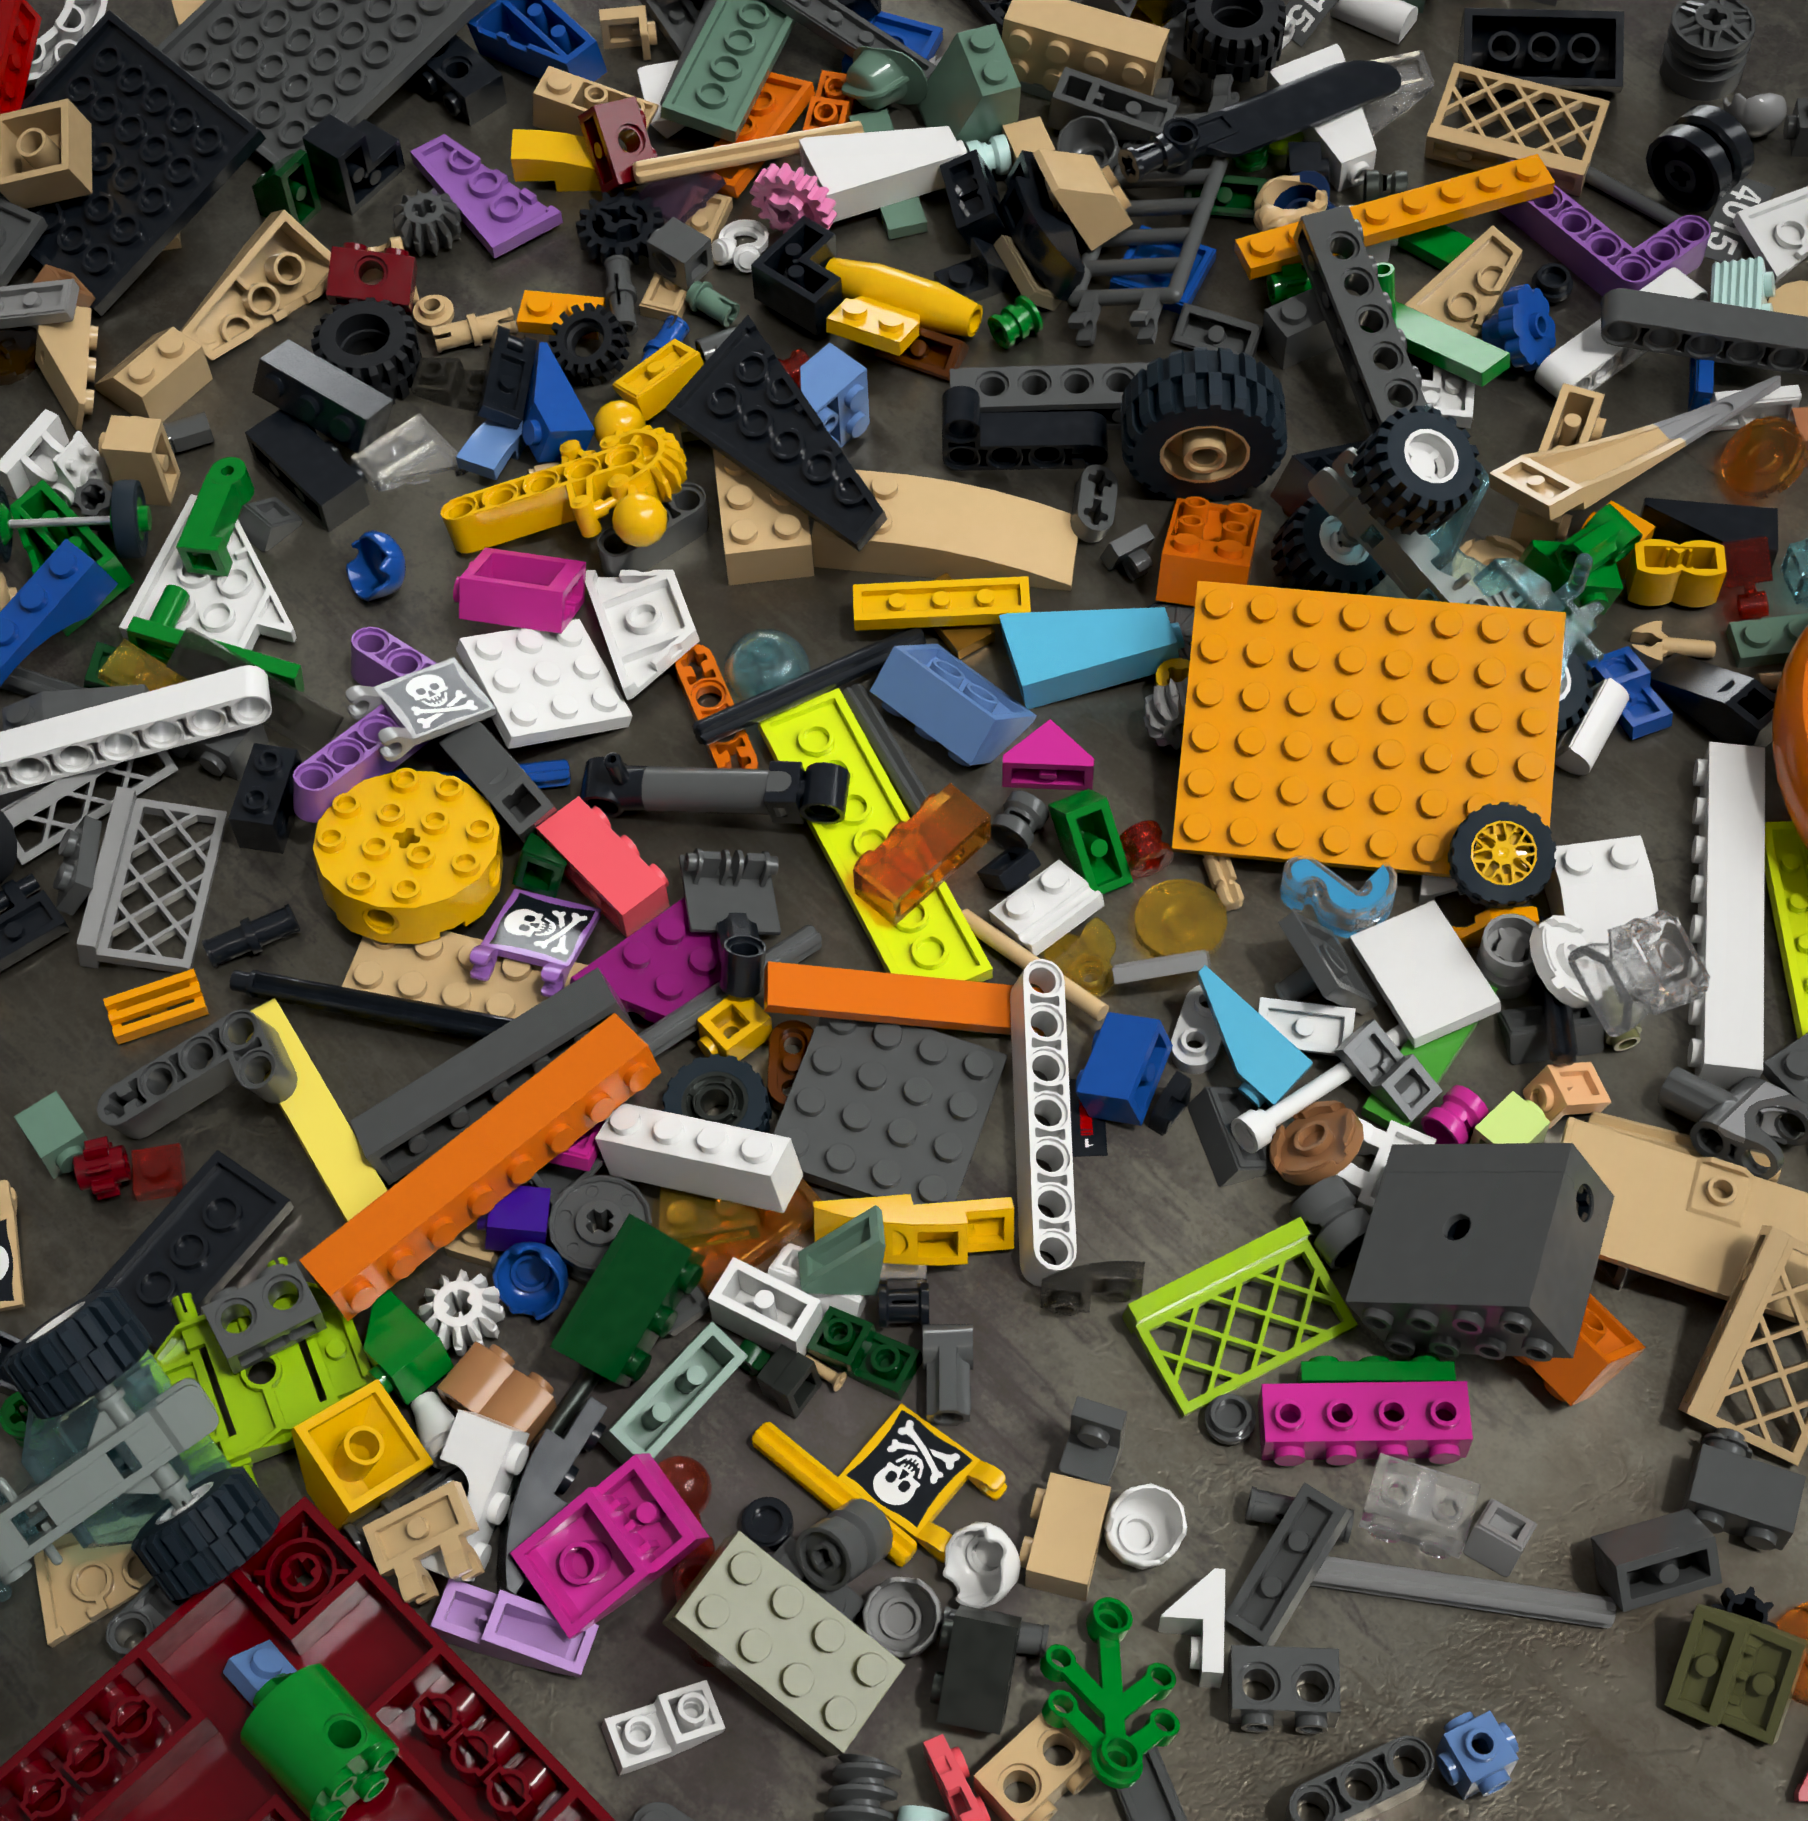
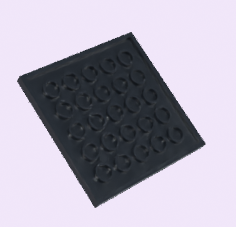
M110 10L105 13L22 102L21 109L68 98L91 123L92 194L27 208L26 210L42 216L48 224L47 229L29 255L43 267L45 264L74 273L96 298L90 307L101 316L266 139L257 127ZM0 192V198H1V199H4V200H6V201H8V202H10V201Z

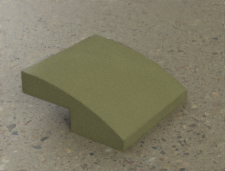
M1698 1604L1664 1705L1713 1727H1717L1722 1723L1773 1746L1778 1741L1808 1651V1640L1734 1613Z

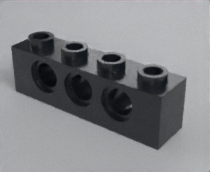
M456 34L413 74L429 95L434 94L444 103L450 114L453 116L458 115L469 126L474 125L507 104L502 74Z

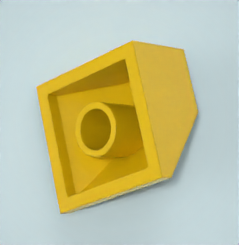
M379 1379L374 1380L310 1417L291 1430L306 1491L319 1511L338 1531L342 1530L343 1526L347 1523H353L379 1507L382 1500L392 1497L434 1464Z

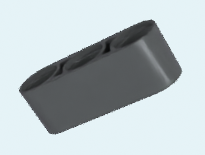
M686 482L681 484L682 490L679 493L671 494L672 501L662 502L667 511V528L661 539L650 546L636 548L625 544L616 534L613 524L605 528L597 538L600 564L604 576L619 577L620 570L644 572L707 532L709 515L704 489L698 484Z
M1409 1735L1398 1737L1301 1784L1294 1790L1289 1799L1285 1812V1821H1303L1298 1815L1297 1807L1305 1803L1319 1806L1324 1812L1325 1821H1366L1417 1796L1423 1791L1434 1769L1432 1750L1425 1741ZM1399 1757H1408L1414 1760L1419 1766L1420 1774L1412 1778L1399 1774L1394 1767L1393 1760ZM1352 1780H1361L1371 1788L1373 1797L1366 1801L1356 1800L1349 1795L1345 1784Z

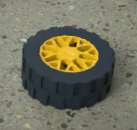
M1500 802L1498 805L1490 803L1482 806L1478 811L1474 810L1461 822L1450 842L1448 862H1450L1451 869L1449 873L1451 878L1455 879L1457 883L1456 888L1461 894L1465 893L1470 898L1469 901L1476 905L1478 903L1486 906V909L1513 908L1517 905H1525L1542 891L1555 868L1556 859H1554V853L1557 849L1555 841H1552L1550 828L1548 825L1545 826L1541 817L1537 813H1531L1526 810L1527 807L1520 804L1514 806L1509 805V802Z

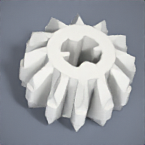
M460 1269L456 1281L452 1282L449 1281L448 1277L441 1274L439 1278L441 1288L439 1290L425 1288L424 1296L428 1303L419 1306L418 1314L421 1321H424L441 1339L446 1351L454 1345L456 1354L463 1357L467 1351V1346L474 1344L475 1341L485 1346L483 1337L498 1339L500 1331L496 1323L504 1320L505 1311L503 1306L498 1304L501 1300L498 1288H495V1286L488 1287L487 1279L481 1273L469 1281L467 1272ZM469 1309L470 1311L466 1315H464V1310ZM457 1312H459V1317H453Z

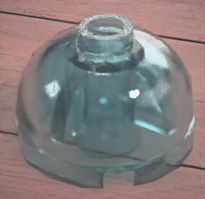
M757 629L742 636L730 648L724 663V681L732 700L737 704L771 688L781 687L793 682L800 675L811 671V664L802 645L786 632L775 629Z

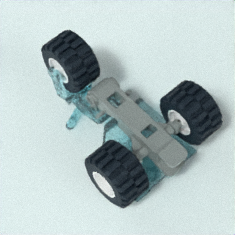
M1427 404L1424 406H1413L1410 410L1406 407L1401 408L1393 415H1390L1360 445L1358 450L1354 447L1347 448L1332 463V468L1324 467L1309 481L1308 488L1313 496L1307 499L1274 536L1272 543L1276 546L1271 550V559L1277 561V564L1273 567L1275 575L1282 576L1284 582L1281 586L1283 588L1367 595L1388 574L1409 599L1566 612L1557 725L1558 738L1580 722V719L1587 714L1590 708L1587 703L1593 698V690L1588 687L1593 680L1591 672L1588 671L1604 659L1602 652L1587 637L1598 627L1593 619L1605 609L1604 606L1597 601L1578 608L1573 602L1585 589L1593 566V558L1587 553L1579 554L1575 559L1569 580L1553 593L1549 581L1514 558H1496L1486 566L1475 558L1464 554L1459 549V546L1489 487L1488 474L1481 463L1475 459L1479 455L1476 445H1470L1468 441L1471 437L1466 429L1461 431L1456 426L1457 421L1450 415L1444 418L1441 416L1440 410L1430 408ZM1348 463L1352 464L1353 472L1350 471Z
M116 1287L96 1290L50 1318L15 1345L1 1364V1368L29 1405L21 1463L37 1485L17 1496L7 1480L0 1477V1602H5L11 1597L12 1589L9 1584L19 1579L31 1569L32 1564L29 1559L41 1550L46 1553L54 1565L62 1563L63 1558L52 1543L69 1531L72 1532L83 1549L131 1544L132 1550L168 1600L174 1601L196 1595L234 1572L267 1543L280 1522L279 1516L243 1466L232 1467L217 1444L210 1437L209 1434L217 1428L219 1423V1417L213 1402L195 1379L184 1378L173 1385L148 1349L152 1343V1337ZM47 1516H50L55 1524L51 1525L49 1521L46 1520L45 1522L40 1524L43 1530L39 1532L35 1525L43 1519H45Z

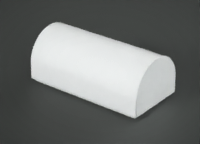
M1339 0L1331 9L1330 16L1399 45L1417 21L1418 7L1402 0Z
M1610 677L1590 688L1593 690V698L1587 703L1590 707L1587 714L1580 719V722L1563 733L1556 746L1555 765L1569 773L1586 775L1591 771L1629 701V694L1626 689Z

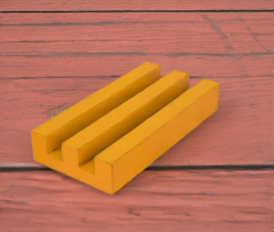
M194 968L103 999L108 1011L107 1015L113 1028L112 1032L118 1045L209 1014ZM191 999H194V1001H195V1002H192V1003H189V1004H186V1005H183V1006H180V1007H177V1008L168 1010V1007L177 1005V1004H179V1003H182V1002H185V1001H188V1000H191ZM147 1014H149V1015L151 1016V1017H148V1018H145V1019H142V1020H139V1021H136V1022H133V1023H130V1024H127V1025H124V1026L122 1025L123 1022H126V1021H129V1020H132V1019H135V1018H138V1017H141V1016H144V1015H147Z

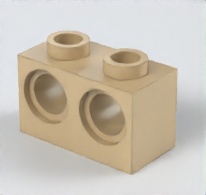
M1041 1712L974 1775V1791L1002 1821H1050L1057 1812V1808L1053 1804L1068 1790L1073 1795H1076L1094 1778L1095 1775L1089 1764L1090 1751L1067 1727L1055 1728L1049 1725L1044 1720ZM1061 1745L1071 1751L1073 1759L1066 1765L1056 1766L1046 1760L1044 1757L1045 1751L1052 1746ZM1014 1782H1024L1031 1786L1035 1794L1027 1802L1015 1803L1007 1798L1004 1791Z

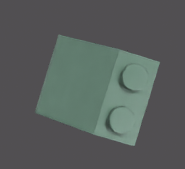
M996 24L957 33L927 81L928 92L926 98L917 106L926 128L949 126L956 141L962 140L964 143L978 140L981 143L986 142L988 145L991 136L1002 134V125L1018 122L1021 85Z

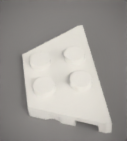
M596 570L586 571L585 583L626 699H632L700 641L674 570H652L650 572L620 570L619 577H598Z

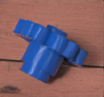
M1522 284L1511 287L1509 291L1503 293L1504 306L1499 308L1498 313L1493 314L1490 319L1484 321L1482 338L1483 341L1509 352L1513 366L1515 368L1523 366L1524 370L1528 372L1537 370L1540 364L1551 354L1550 349L1556 346L1555 322L1549 316V302L1543 296L1542 291L1539 288L1532 289L1529 284Z

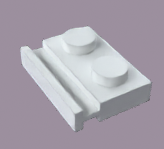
M1057 860L990 909L989 914L991 922L1015 942L1021 946L1024 945L1031 953L1038 956L1105 905L1100 891L1097 890L1095 892L1092 890L1085 879L1061 860Z

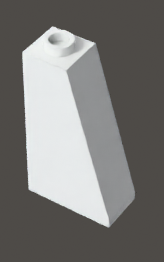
M1334 44L1273 68L1271 71H1268L1266 91L1330 65L1346 62L1341 48L1338 44ZM1362 107L1301 131L1304 135L1302 142L1321 143L1322 158L1329 159V181L1338 192L1363 184L1365 170H1374L1377 149Z
M949 126L816 136L799 139L801 167L804 169V175L807 174L810 177L815 175L818 177L817 185L829 189L826 198H831L836 202L833 210L837 212V216L833 222L946 188L940 165L967 153L963 141H956Z

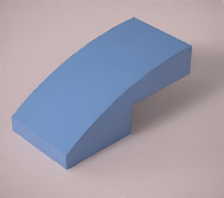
M488 419L484 421L470 436L456 456L458 468L497 480L510 458L518 460L527 445L522 434L523 420L517 430Z

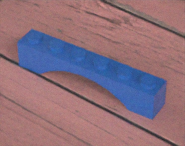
M65 539L0 612V686L34 649L69 625L88 618L118 585L96 561L68 539Z

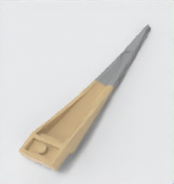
M1781 375L1769 378L1708 405L1648 426L1590 442L1523 454L1489 473L1490 488L1549 521L1562 516L1567 511L1585 510L1781 386Z

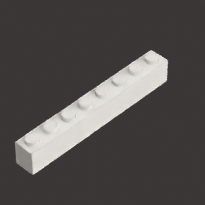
M1709 742L1704 758L1696 759L1693 771V786H1700V797L1695 798L1692 811V823L1699 825V836L1695 835L1693 840L1691 861L1692 863L1699 864V875H1694L1690 895L1691 902L1698 903V915H1693L1690 926V942L1697 943V955H1693L1691 958L1689 983L1697 984L1696 997L1692 996L1690 1000L1688 1023L1689 1025H1696V1038L1690 1039L1687 1064L1688 1067H1695L1696 1076L1720 1088L1731 1090L1744 1078H1760L1763 1072L1765 747Z

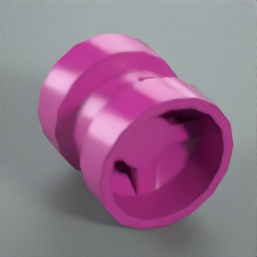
M1455 1085L1443 1096L1441 1107L1431 1108L1422 1117L1421 1125L1426 1135L1437 1139L1435 1144H1466L1469 1138L1468 1133L1473 1131L1474 1127L1489 1114V1110L1481 1098L1473 1091L1464 1086Z

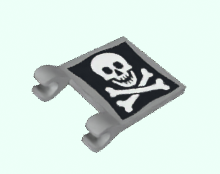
M454 657L374 687L355 685L346 691V698L350 703L354 704L349 705L347 710L354 719L361 720L382 704L400 726L386 727L378 733V739L385 745V747L380 748V754L389 762L400 759L415 745L496 715V707Z

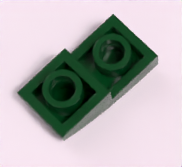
M829 1306L806 1347L809 1353L836 1370L847 1372V1376L899 1401L902 1400L923 1361L921 1350L876 1332L873 1323L832 1306Z

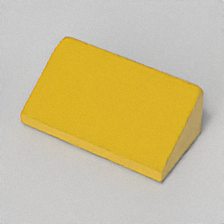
M673 339L616 380L612 387L624 401L634 404L641 411L645 421H648L667 407L704 363L700 352L677 339Z

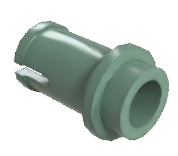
M695 281L687 291L685 300L690 304L692 311H702L724 327H729V324H732L739 314L740 305L713 290V285L708 281Z

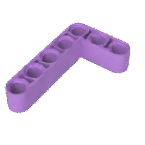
M1556 185L1554 186L1553 194L1497 209L1602 297L1610 290L1618 288L1641 290L1664 272L1674 267L1688 275L1702 264L1711 233L1710 224L1705 219L1696 215H1685L1637 247L1632 248Z
M378 627L361 628L351 638V674L353 679L363 686L374 687L437 664ZM382 704L294 770L293 806L295 814L306 822L317 823L325 811L332 806V802L337 795L347 793L365 779L390 773L431 740L415 745L396 761H386L380 754V748L385 747V745L378 739V733L386 727L400 726Z

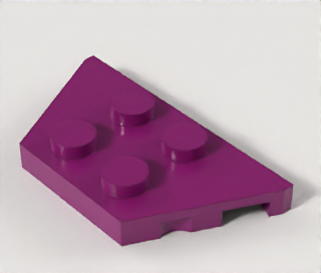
M684 897L572 976L570 984L598 967L619 996L627 1012L638 1013L645 1020L656 1023L720 981L721 963L716 933L690 932Z

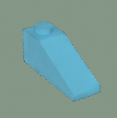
M1204 965L1198 972V981L1236 1078L1242 1082L1238 1090L1256 1107L1260 1108L1265 1103L1270 1108L1284 1098L1312 1067L1313 1062Z

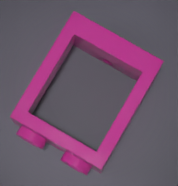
M485 547L477 558L469 563L465 572L455 580L453 599L454 602L459 603V619L562 634L585 602L586 562Z

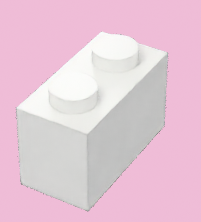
M735 1257L732 1258L708 1297L713 1322L774 1353L782 1344L794 1352H799L805 1356L808 1351L806 1347L823 1319L821 1300Z

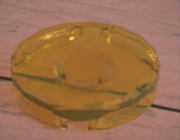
M1188 879L1166 880L1150 887L1139 899L1134 914L1136 939L1141 947L1143 944L1153 958L1203 949L1209 951V955H1211L1214 951L1216 953L1222 946L1227 931L1226 909L1218 895L1204 884Z

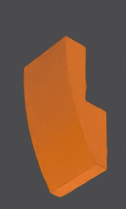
M821 71L816 95H811L803 130L849 122V116L853 114L857 100L842 93L841 89L846 82L847 74Z

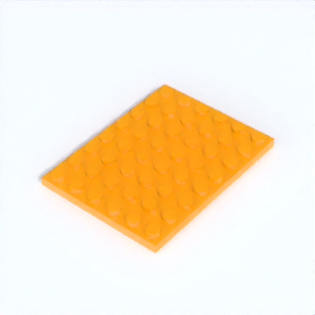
M1197 581L1171 852L1295 863L1302 859H1308L1318 866L1377 871L1384 865L1388 872L1451 878L1449 873L1451 867L1450 862H1448L1450 842L1461 822L1474 810L1478 811L1482 806L1490 803L1498 805L1500 802H1509V805L1514 806L1520 804L1527 807L1526 810L1531 813H1537L1541 817L1545 826L1548 825L1550 828L1566 612Z

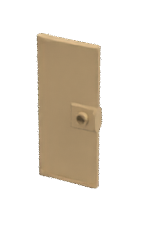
M1569 1116L1561 1143H1573L1615 1196L1599 1255L1600 1260L1728 1301L1762 1225L1773 1226L1808 1244L1807 1192L1756 1177L1746 1167L1714 1157L1697 1158ZM1793 1249L1784 1268L1791 1287L1808 1282V1256ZM1780 1279L1773 1294L1784 1290ZM1807 1289L1794 1294L1804 1321H1808ZM1787 1297L1767 1304L1764 1313L1796 1323Z

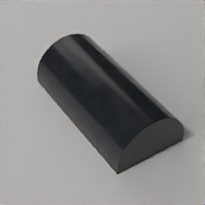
M1464 8L1459 36L1458 63L1572 92L1620 93L1623 88L1624 11ZM1458 78L1459 89L1480 90L1475 81Z

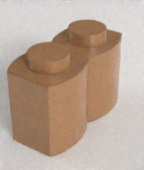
M475 1341L438 1385L437 1390L441 1401L456 1413L458 1409L475 1412L530 1433L526 1443L528 1446L557 1407L555 1399L551 1395L554 1392V1388L535 1372H530L526 1376L512 1367L515 1364L514 1359L499 1346L492 1344L487 1348Z

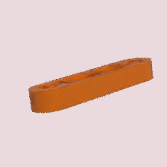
M696 644L675 662L677 680L695 722L734 705L716 660L709 648ZM696 662L702 668L703 679L697 681L693 668L688 664ZM707 693L717 694L721 697V701L714 707H703L697 702L702 695ZM745 729L736 732L734 738L729 741H716L705 745L714 768H732L730 756L737 754V760L741 768L759 769L757 756Z

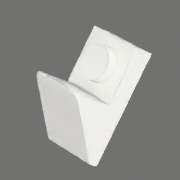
M1213 1569L1161 1615L1158 1631L1160 1633L1200 1635V1637L1191 1636L1189 1668L1199 1670V1687L1220 1689L1224 1673L1225 1569Z

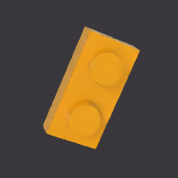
M524 290L516 320L518 332L556 335L551 327L554 322L562 325L563 321L559 317L560 314L565 311L568 317L573 314L571 307L574 305H578L584 311V303H592L595 309L598 304L606 308L605 298ZM591 332L582 338L599 340L600 333Z

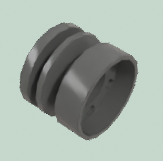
M1740 0L1679 1L1672 12L1667 40L1665 41L1660 59L1659 73L1665 85L1678 95L1700 101L1721 99L1734 92L1741 82L1746 65V57L1750 51L1751 41L1755 33L1756 19L1750 8Z

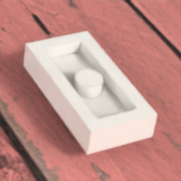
M1264 997L1259 999L1258 1013L1301 1052L1337 1056L1334 1051L1353 1034L1356 1008Z

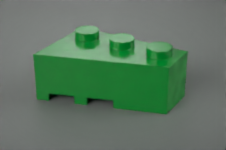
M43 479L10 505V511L14 520L78 517ZM87 525L17 528L23 547L30 558L33 575L65 539H68L96 561L118 583L88 618L73 623L62 630L67 637L135 582L117 557Z

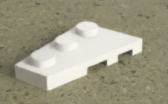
M1808 186L1736 213L1732 221L1754 257L1760 256L1763 258L1766 272L1773 271L1775 283L1808 256Z

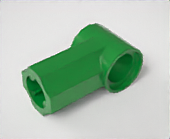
M1608 504L1600 509L1582 530L1559 545L1555 552L1559 562L1558 568L1569 578L1572 576L1583 578L1609 560L1613 563L1621 561L1633 550L1635 543L1641 540L1643 534L1617 509Z

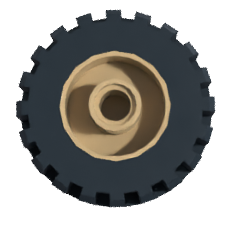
M1207 346L1194 347V351L1185 353L1182 349L1174 351L1166 359L1158 357L1147 365V370L1142 368L1131 379V382L1122 394L1120 410L1122 457L1124 463L1140 484L1143 483L1148 490L1156 494L1159 491L1163 492L1166 498L1177 500L1179 497L1198 496L1212 499V502L1224 500L1225 496L1233 494L1235 497L1243 495L1248 491L1249 487L1257 488L1266 481L1268 475L1272 476L1286 455L1287 425L1285 396L1282 385L1267 366L1261 361L1256 363L1255 359L1246 353L1241 352L1237 355L1233 354L1231 349L1219 347L1218 351L1207 350Z

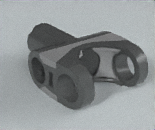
M1677 1066L1669 1073L1660 1089L1658 1103L1661 1106L1695 1122L1690 1131V1139L1699 1154L1704 1157H1714L1746 1167L1756 1177L1768 1180L1781 1170L1784 1164V1155L1776 1142L1785 1145L1788 1143L1794 1146L1804 1145L1808 1142V1105L1787 1091L1763 1079L1746 1077L1730 1091H1727ZM1790 1113L1800 1118L1805 1126V1132L1795 1130L1788 1122L1787 1114ZM1750 1149L1760 1150L1765 1153L1770 1160V1167H1764L1755 1162Z

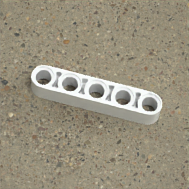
M1676 267L1667 270L1639 290L1706 301L1708 298L1706 290ZM1600 318L1550 354L1540 364L1534 380L1557 399L1563 383L1593 391L1647 351L1607 344L1601 337Z

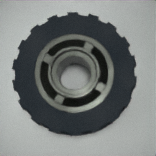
M711 1054L707 1058L699 1057L693 1059L691 1064L683 1065L678 1069V1074L674 1078L671 1077L667 1084L668 1090L663 1094L662 1102L664 1109L662 1111L765 1133H768L770 1130L769 1119H772V1110L763 1079L758 1072L755 1073L750 1064L746 1061L744 1063L738 1061L737 1057L730 1055L722 1057L719 1054ZM716 1105L728 1107L720 1115L712 1116L706 1114L710 1108Z

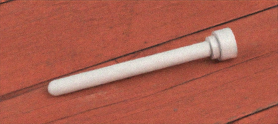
M1400 1024L1386 1032L1397 1048L1408 1040ZM1341 1061L1266 1111L1250 1109L1231 1122V1130L1235 1140L1245 1151L1249 1153L1257 1152L1272 1141V1135L1276 1133L1277 1126L1355 1075Z

